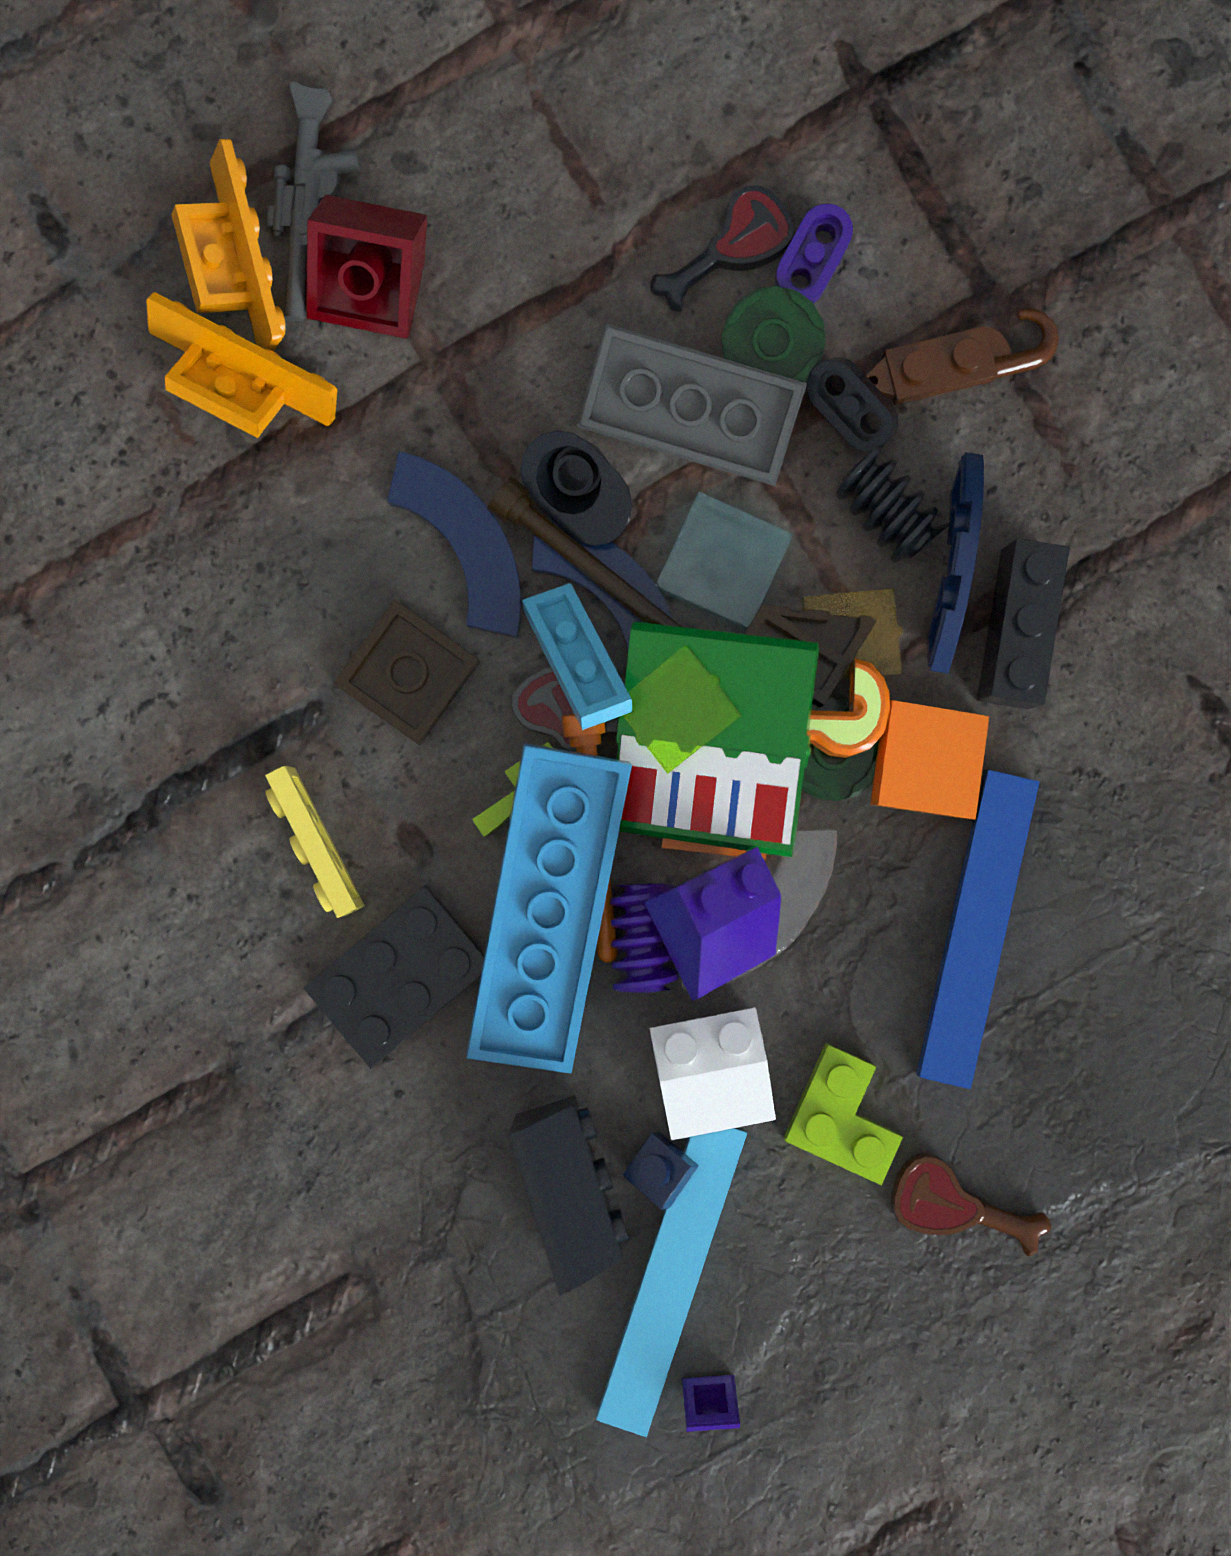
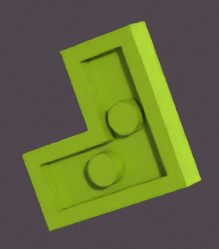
M825 1042L783 1139L789 1144L882 1186L903 1137L896 1131L856 1114L876 1066Z

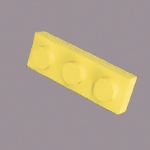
M282 766L265 775L271 786L265 792L272 809L279 818L286 816L295 835L289 837L295 855L303 865L310 863L319 881L313 884V888L321 906L326 912L333 910L337 918L347 916L364 907L365 905L294 767Z

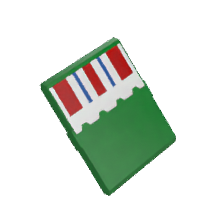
M633 622L630 631L625 687L632 699V712L619 716L617 724L616 743H619L617 759L629 761L632 764L619 832L745 851L758 847L760 853L792 858L795 849L804 768L807 767L808 757L811 753L809 725L819 652L818 643Z

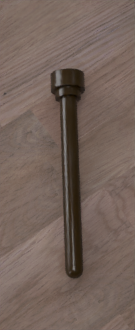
M514 477L509 478L495 493L488 504L487 510L501 522L506 523L510 521L515 526L521 523L642 622L682 627L534 508L535 501L528 496L530 490Z

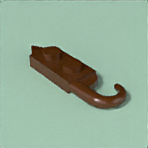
M1034 308L1020 309L1017 312L1018 319L1033 321L1041 329L1042 340L1035 348L1012 353L1007 340L1000 332L994 328L982 326L887 349L882 355V360L866 376L868 379L875 380V386L885 397L893 399L894 405L993 382L996 378L1033 370L1046 364L1056 352L1059 342L1058 328L1053 319L1045 312Z

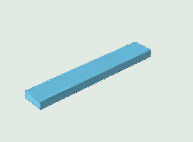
M737 1127L688 1137L684 1153L699 1166L669 1209H664L596 1413L597 1421L647 1437L747 1136L746 1129Z

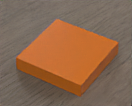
M890 700V711L885 732L879 738L870 805L976 820L989 716Z

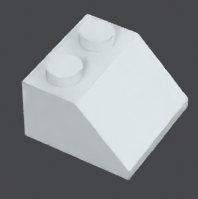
M756 1008L650 1028L671 1140L776 1120L767 1058Z

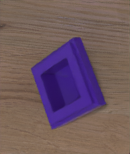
M735 1375L682 1378L686 1432L740 1428Z

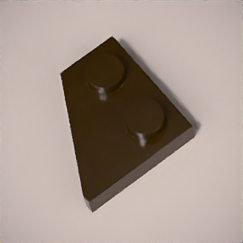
M763 604L744 634L818 643L819 652L812 703L821 708L829 699L877 620L871 616L860 615L857 618L831 615L829 611L811 609L795 611L789 607Z

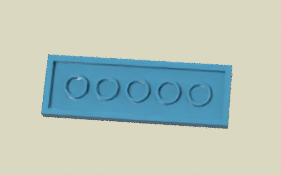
M527 743L523 744L466 1050L467 1059L572 1073L632 767L629 761Z

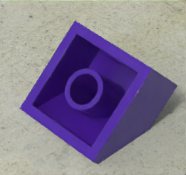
M758 847L733 857L644 902L692 1001L776 955L782 895Z

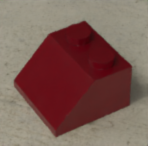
M325 194L307 220V319L407 339L410 335L425 262L427 215Z

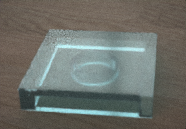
M698 491L655 586H657L659 591L746 630L765 598L793 534Z

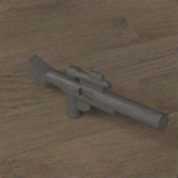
M292 81L290 89L299 118L294 186L287 185L290 182L291 169L283 164L275 166L273 176L276 181L274 205H267L265 226L272 228L274 238L281 239L284 229H290L284 319L289 322L301 323L305 321L307 295V220L325 194L336 196L339 189L340 174L360 171L361 165L356 149L324 154L323 151L317 149L319 125L332 102V97L325 88H310Z

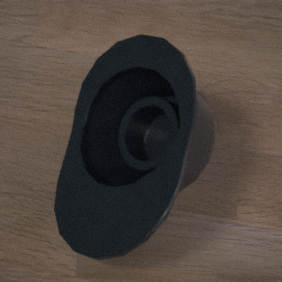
M559 430L541 434L528 445L521 462V477L524 486L530 490L528 494L568 535L580 543L596 546L610 543L624 532L630 521L632 509L629 488L619 472L606 460V457L597 446L572 432Z

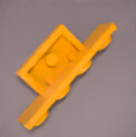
M219 139L210 160V168L219 203L175 204L171 213L197 314L248 310L256 345L263 349L275 351L285 336V319L281 308L274 305L270 290L272 286V269L267 257H262L257 240L259 237L258 215L253 207L248 206L245 194L247 182L245 165L241 158H236L231 139Z
M153 292L146 299L149 332L153 336L185 352L165 375L166 391L256 438L260 436L284 404L326 426H330L335 419L338 390L320 375L307 372L284 360L274 351L263 349L238 336L228 327L217 325L192 312L180 302L171 301L156 292Z

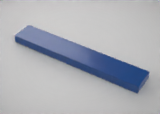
M984 770L979 791L976 820H973L917 1067L916 1075L920 1078L967 1089L972 1087L1040 781L992 770Z

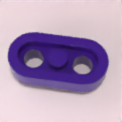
M820 204L806 213L778 265L774 281L775 286L797 290L813 302V304L820 299L845 254L853 235L851 218L844 209L834 204ZM820 231H826L831 234L833 241L822 243L818 241L815 234ZM797 275L804 276L808 280L809 286L797 288L793 285L791 278Z

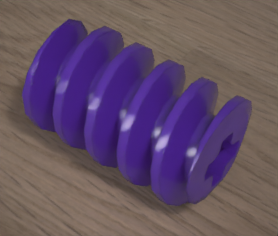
M668 883L615 885L624 888L625 893L611 898L610 905L624 909L625 915L612 919L611 926L626 931V936L611 941V947L626 952L627 957L613 962L612 969L627 973V978L614 983L613 990L636 993L671 990L664 985L677 980L679 973L676 969L663 965V963L671 961L672 958L663 944V940L644 902L675 886Z

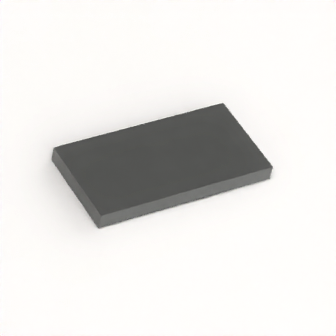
M605 323L577 427L775 486L807 383Z

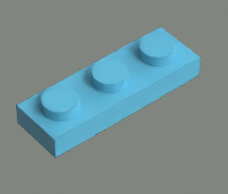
M568 583L523 599V608L527 620L581 729L584 730L632 712V699L572 584Z

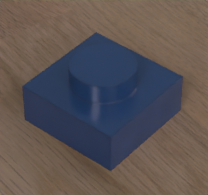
M653 1132L643 1144L623 1176L661 1210L669 1209L699 1165L661 1132Z

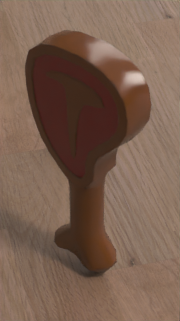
M919 1153L911 1156L898 1172L891 1194V1208L895 1218L908 1229L929 1235H950L981 1224L1014 1236L1021 1243L1023 1252L1028 1257L1038 1252L1039 1238L1048 1233L1052 1226L1050 1220L1043 1212H1037L1029 1216H1019L986 1204L978 1196L961 1188L951 1167L943 1159L933 1154Z

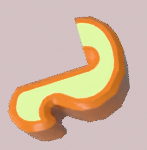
M856 658L850 663L849 712L811 710L809 725L810 743L829 756L847 758L865 752L885 732L890 711L889 690L884 677L872 663Z

